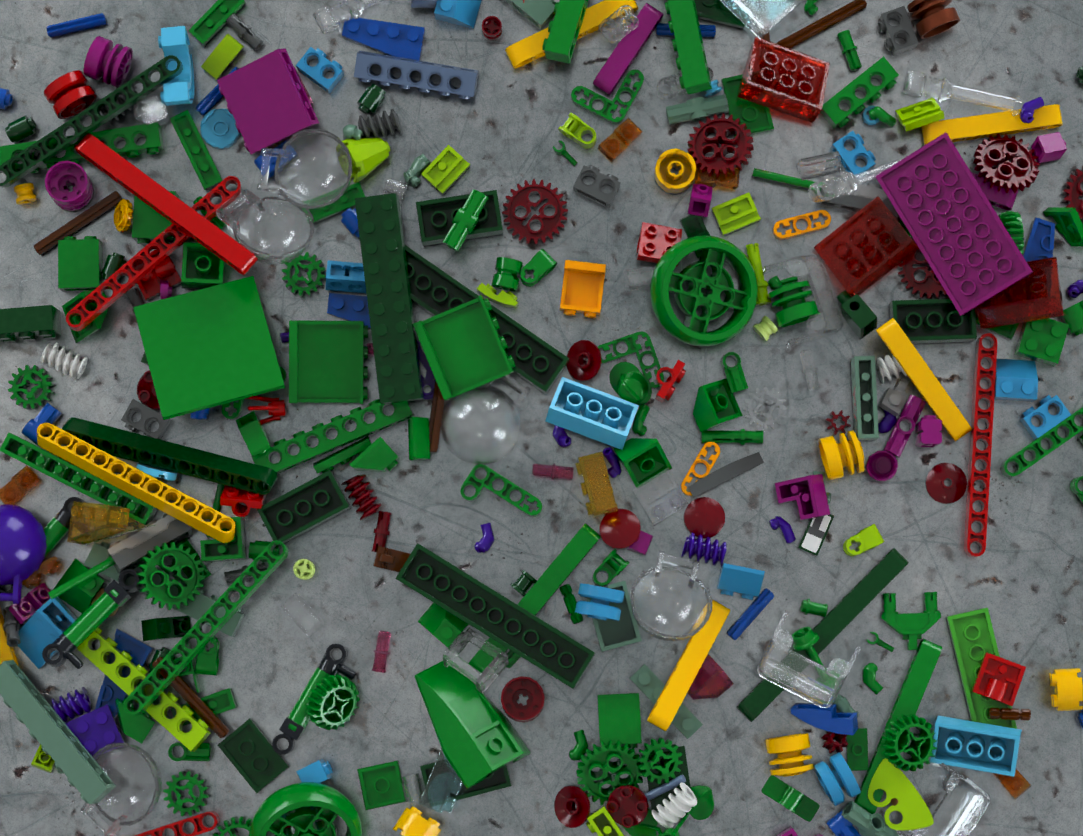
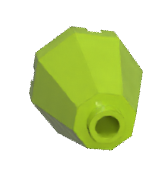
M352 138L341 141L338 151H343V155L340 156L341 163L348 177H354L353 181L356 183L363 180L389 157L390 146L387 141L381 138H361L360 140Z

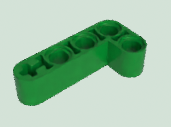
M478 464L471 470L460 489L462 497L467 501L476 500L482 490L486 488L528 516L536 517L542 511V503L538 498L483 464ZM478 469H484L487 472L486 477L482 480L477 479L475 476ZM495 480H502L504 482L502 490L497 491L493 488ZM468 486H473L476 489L475 495L472 497H467L464 494V490ZM513 491H519L522 495L521 499L517 502L510 499V494ZM525 496L529 497L527 502L530 504L537 503V511L529 512L530 508L526 504L523 507L520 506L524 502Z

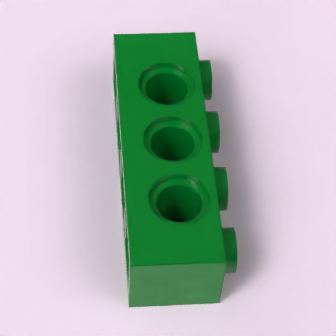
M883 56L820 107L819 112L833 129L838 126L842 128L850 121V116L854 113L857 116L866 108L865 104L869 101L873 103L881 97L880 92L885 88L890 90L897 84L895 80H897L899 74ZM871 79H879L881 85L874 86L871 83ZM858 90L864 92L865 98H857L855 92ZM839 104H848L849 110H841Z

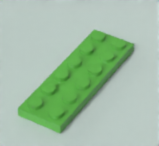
M988 608L946 617L971 721L1017 729L1015 720L990 719L989 717L990 708H999L1001 710V708H1012V706L972 692L985 652L1000 657Z

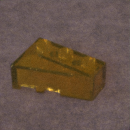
M598 452L578 457L579 463H575L578 475L582 474L584 482L580 483L583 495H588L589 502L586 503L588 515L592 514L594 519L617 512L618 508L615 503L603 453Z
M74 501L71 509L67 542L84 545L95 540H101L107 535L112 536L127 530L130 509Z

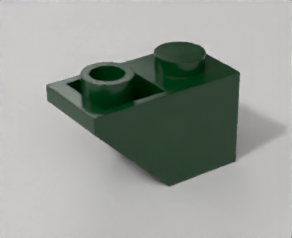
M190 616L155 618L141 621L143 641L184 637L191 629Z

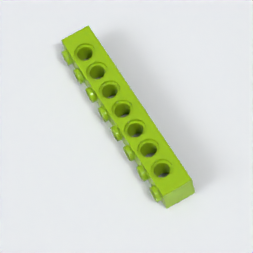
M98 627L76 649L126 694L130 695L136 689L137 683L147 677L148 671L140 664L136 666L131 661L133 657L125 650L120 652L116 648L118 644L109 636L106 639L101 635L102 629ZM98 639L100 647L97 650H93L92 642ZM110 653L115 654V661L112 664L107 662V656ZM128 666L131 672L128 677L124 678L122 676V669ZM150 684L146 686L145 694L147 696L152 695L154 688ZM163 691L160 694V703L158 705L152 703L146 712L191 752H195L211 734L207 730L209 726L202 719L197 721L192 716L194 712L189 707L179 705L177 703L178 698L172 692L166 693ZM171 707H174L176 709V716L170 719L167 716V712ZM190 721L192 728L189 732L185 733L182 726L184 722Z

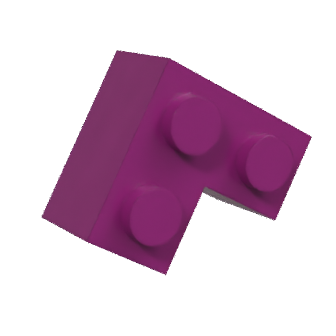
M822 474L775 483L778 502L797 501L800 520L830 515Z

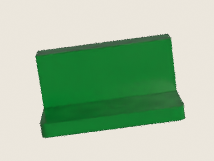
M410 417L408 419L409 460L430 459L429 418Z

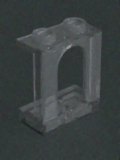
M468 628L465 633H460L456 643L452 647H448L443 654L444 666L447 668L450 665L476 684V689L482 694L509 664L506 653L471 628ZM469 642L494 658L482 673L458 656Z

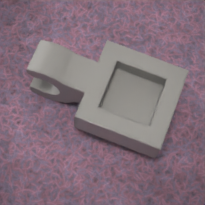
M901 378L900 382L897 381L894 389L889 387L879 407L897 416L907 399L902 393L909 381Z

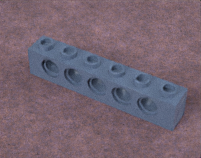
M366 51L357 52L354 77L359 78L361 82L370 83L371 80L379 81L378 84L390 86L391 83L399 84L398 87L402 89L417 87L418 91L430 93V90L438 91L439 95L450 96V93L458 94V98L470 99V97L475 96L479 70ZM373 64H378L381 67L380 74H375L372 71ZM393 67L401 70L400 77L392 75L391 70ZM412 71H418L421 74V80L415 81L411 77ZM438 74L441 77V83L434 84L431 80V75ZM451 78H459L461 86H452Z

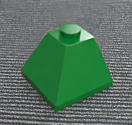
M95 289L83 291L62 306L65 316ZM103 292V293H102V296L105 297V298H107V296H106L105 293ZM89 303L86 309L94 311L97 308V304ZM109 308L83 330L73 331L71 329L76 343H80L101 328ZM74 316L71 319V324L74 325L81 322L80 316Z
M726 378L699 387L693 415L700 432L743 416L734 394L730 392Z
M379 437L353 460L350 466L356 471L385 472L387 469L391 471L399 464L397 462L399 457Z
M631 438L625 442L623 450L614 448L617 457L637 489L672 469L657 439Z
M75 558L54 589L91 568ZM97 574L58 597L80 613H84L91 606L99 590L105 588L109 581Z
M434 602L418 620L422 626L448 648L469 625Z

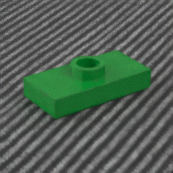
M858 728L854 735L846 736V742L848 743L846 746V758L851 771L868 770L867 728Z

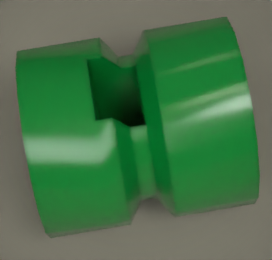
M497 257L495 265L497 273L493 275L491 286L507 291H517L519 284L517 275L521 273L523 262L511 258Z

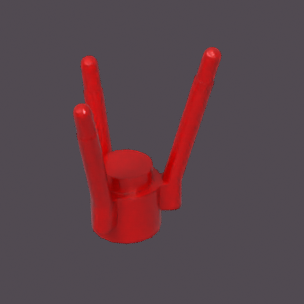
M261 396L245 398L271 402L268 405L248 406L247 408L248 410H268L269 415H273L259 420L261 424L281 420L280 416H285L284 400Z

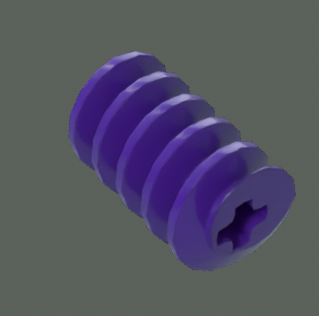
M692 532L689 537H686L681 556L683 557L688 552L689 559H691L696 554L697 561L704 557L706 564L712 559L713 566L720 561L722 567L727 544L723 542L719 546L717 539L711 544L710 537H707L703 542L702 535L695 539V534Z
M82 687L83 693L76 689L74 697L68 692L67 700L62 695L59 696V703L54 698L52 699L51 707L64 722L68 721L69 717L74 719L76 714L81 716L84 714V711L87 713L91 711V700L85 687Z

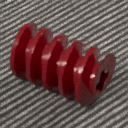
M365 474L352 477L341 484H348L344 491L352 492L348 496L350 500L356 499L352 506H360L356 510L357 514L363 513L360 521L377 513L382 505L381 503L374 504L378 497L370 496L374 489H366L370 482L362 481L366 477Z

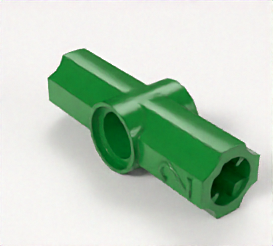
M472 190L464 206L456 213L452 221L453 225L443 240V244L459 251L467 235L473 231L479 220L478 216L489 199L486 195L478 190Z

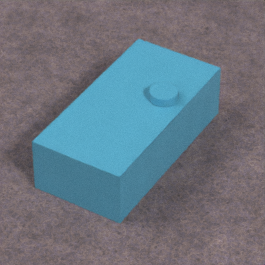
M562 377L549 407L545 422L623 450L639 405Z
M938 716L933 739L938 740L933 743V746L938 749L932 750L935 757H931L930 762L1014 777L1022 730Z

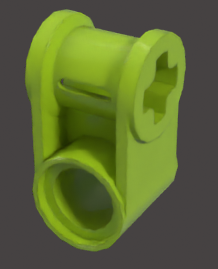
M569 113V118L558 130L585 149L593 148L597 141L595 130L575 114ZM585 134L593 136L592 140L588 142L583 141L582 137Z
M873 524L847 539L843 544V550L848 556H856L885 541L876 525ZM852 543H857L856 551L850 550L849 547Z

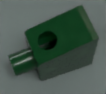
M845 290L836 297L842 304L841 315L860 340L877 328V316L858 294L851 297Z

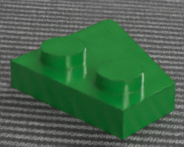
M1048 207L1043 211L1046 217L1051 215L1058 223L1055 228L1063 234L1071 246L1083 247V224L1075 208Z

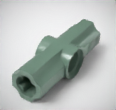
M725 94L709 98L696 97L687 100L686 103L666 107L669 125L685 121H702L707 116L729 112Z
M853 801L848 802L845 808H843L841 815L857 826L862 836H901L899 832L891 829L885 823L884 818L878 813L871 814Z

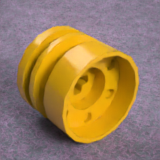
M854 430L847 432L848 441L845 434L840 433V443L838 444L833 436L819 439L820 454L829 480L842 478L844 475L843 467H846L850 475H853L855 472L854 465L858 473L864 472V453Z
M808 733L765 740L767 753L777 754V758L769 761V765L779 764V768L770 770L771 775L787 777L800 775L814 769L813 763L804 764L803 762L804 760L812 759V755L802 754V750L810 747Z

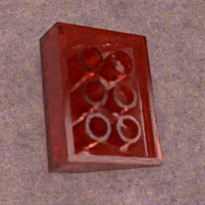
M755 36L740 82L738 97L813 123L822 111L830 63Z
M878 196L814 246V249L846 291L853 297L856 294L860 295L919 249V247Z
M1052 257L1027 262L1033 273L977 306L976 311L981 329L1064 316L1057 258Z

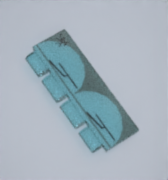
M442 747L419 801L420 805L441 814L443 810L452 812L457 799L449 795L450 793L459 795L463 782L444 755Z

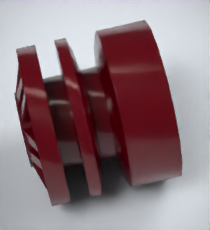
M521 676L513 678L506 683L502 690L501 703L503 711L516 722L525 723L532 721L540 715L544 708L545 696L543 689L537 681L530 677ZM520 695L529 698L524 706L522 703H517Z

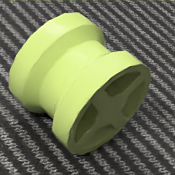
M764 316L759 324L753 326L755 332L764 341H767L772 333L778 331L776 325L767 316Z
M300 559L294 564V574L299 579H310L315 574V565L310 560Z

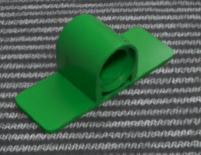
M189 640L188 647L189 649H192L191 642ZM179 657L175 659V665H178V663L182 661L183 658ZM193 659L187 665L186 671L180 673L179 676L193 674L196 691L200 693L198 674H196L195 660Z
M773 775L768 778L761 790L763 794L808 822L813 819L820 807L817 802Z

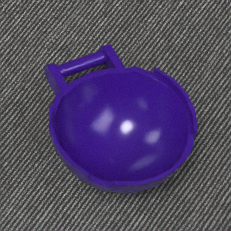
M11 504L0 505V585L13 584V593H0V601H13V604H20L22 581L31 576L35 571H38L45 558L47 545L42 524L37 521L30 511Z

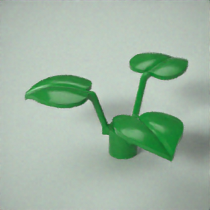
M703 785L690 787L697 798V805L692 807L689 812H686V815L680 820L675 829L668 828L662 833L661 828L657 827L658 822L653 818L652 810L649 808L647 816L640 824L629 828L623 826V828L631 836H657L656 831H658V836H679L678 830L690 814L697 820L706 819L712 814L714 810L712 789Z

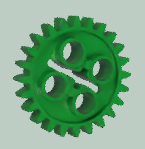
M171 542L168 548L166 543H162V550L158 545L154 546L155 553L149 550L147 551L149 558H141L145 565H138L143 571L136 574L142 577V580L138 581L137 584H143L144 586L140 592L148 593L145 599L153 598L151 605L159 602L160 609L165 604L167 610H171L172 605H174L175 609H180V603L184 607L188 606L187 599L193 602L195 600L192 595H200L197 588H201L204 585L199 583V580L205 579V577L200 575L199 572L205 569L198 568L202 561L194 560L197 553L190 555V547L183 550V544H179L176 548L175 542ZM166 556L172 559L170 567L164 565V558ZM158 565V566H159L162 570H164L166 573L173 572V575H172V576H173L175 579L168 580V579H169V575L166 574V573H164V572H162V571H160V570H158V569H156L155 566ZM183 567L189 570V577L187 579L181 575ZM155 573L161 577L159 585L154 584L152 581ZM177 580L184 582L186 587H183ZM172 585L178 588L176 596L170 594V587Z
M609 740L608 745L601 741V747L593 744L594 750L586 749L587 756L581 755L582 762L577 763L580 769L576 771L579 777L577 782L582 784L580 788L586 791L585 793L588 797L592 795L593 802L600 799V805L608 801L610 794L616 788L623 785H631L640 789L637 783H643V779L640 777L643 770L638 769V766L642 763L637 760L640 755H635L634 748L628 750L627 743L621 747L619 740L615 745L612 744L611 740ZM613 757L619 758L616 762L609 761ZM595 767L601 768L598 772L591 771ZM622 774L629 775L627 778H620ZM604 784L611 785L609 788H602Z

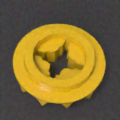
M122 199L114 211V224L116 229L121 232L128 230L133 218L132 203L127 199Z

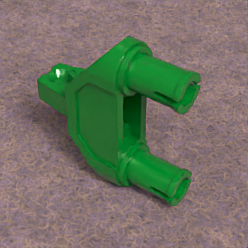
M924 592L925 611L923 613L898 614L896 612V593H890V602L889 593L883 594L884 612L881 614V619L902 635V640H907L908 650H918L917 639H922V634L941 618V613L938 611L937 592Z

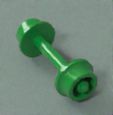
M810 627L800 628L792 635L793 648L797 651L806 649L820 675L814 681V687L819 689L823 695L834 693L841 686L839 673L837 671L827 672L813 645L819 640V635L813 632Z

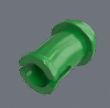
M810 599L802 601L800 611L804 612V615L809 613L826 617L828 604L812 602Z

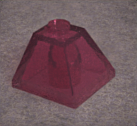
M707 654L687 693L693 700L716 698L734 683L713 658Z

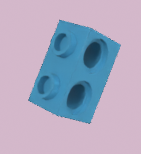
M310 47L296 64L297 70L330 94L344 76L341 70L343 67L335 60L331 62L325 58L327 55L319 48L315 50ZM317 59L319 62L316 66L311 67L308 65L310 60ZM327 71L334 72L332 78L326 79L324 77Z
M854 131L833 143L831 150L851 179L856 180L874 168L876 164L874 161L876 159L870 150L867 151L863 146L864 141L859 134H855ZM844 143H852L854 150H846ZM855 160H864L866 166L858 167Z
M328 260L326 290L366 293L363 263Z
M1050 395L1039 401L1041 405L1038 408L1034 409L1032 406L1022 413L1024 417L1020 421L1033 440L1039 438L1071 415L1057 395L1052 398ZM1049 405L1056 407V415H1051L1048 412ZM1033 416L1040 419L1039 427L1032 425L1031 419Z
M321 759L296 772L301 782L322 783L332 778L330 773L333 770L328 761L325 762L324 759Z

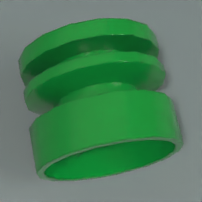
M809 281L791 282L778 287L768 294L771 300L779 298V300L771 304L772 307H782L783 309L775 314L779 328L807 321L820 314L816 301L806 302L805 300L813 294L812 290L803 292V290L811 286Z

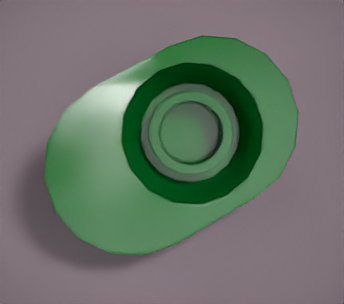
M620 362L612 368L609 376L610 384L621 399L639 406L649 401L652 394L651 385L635 365L629 362Z

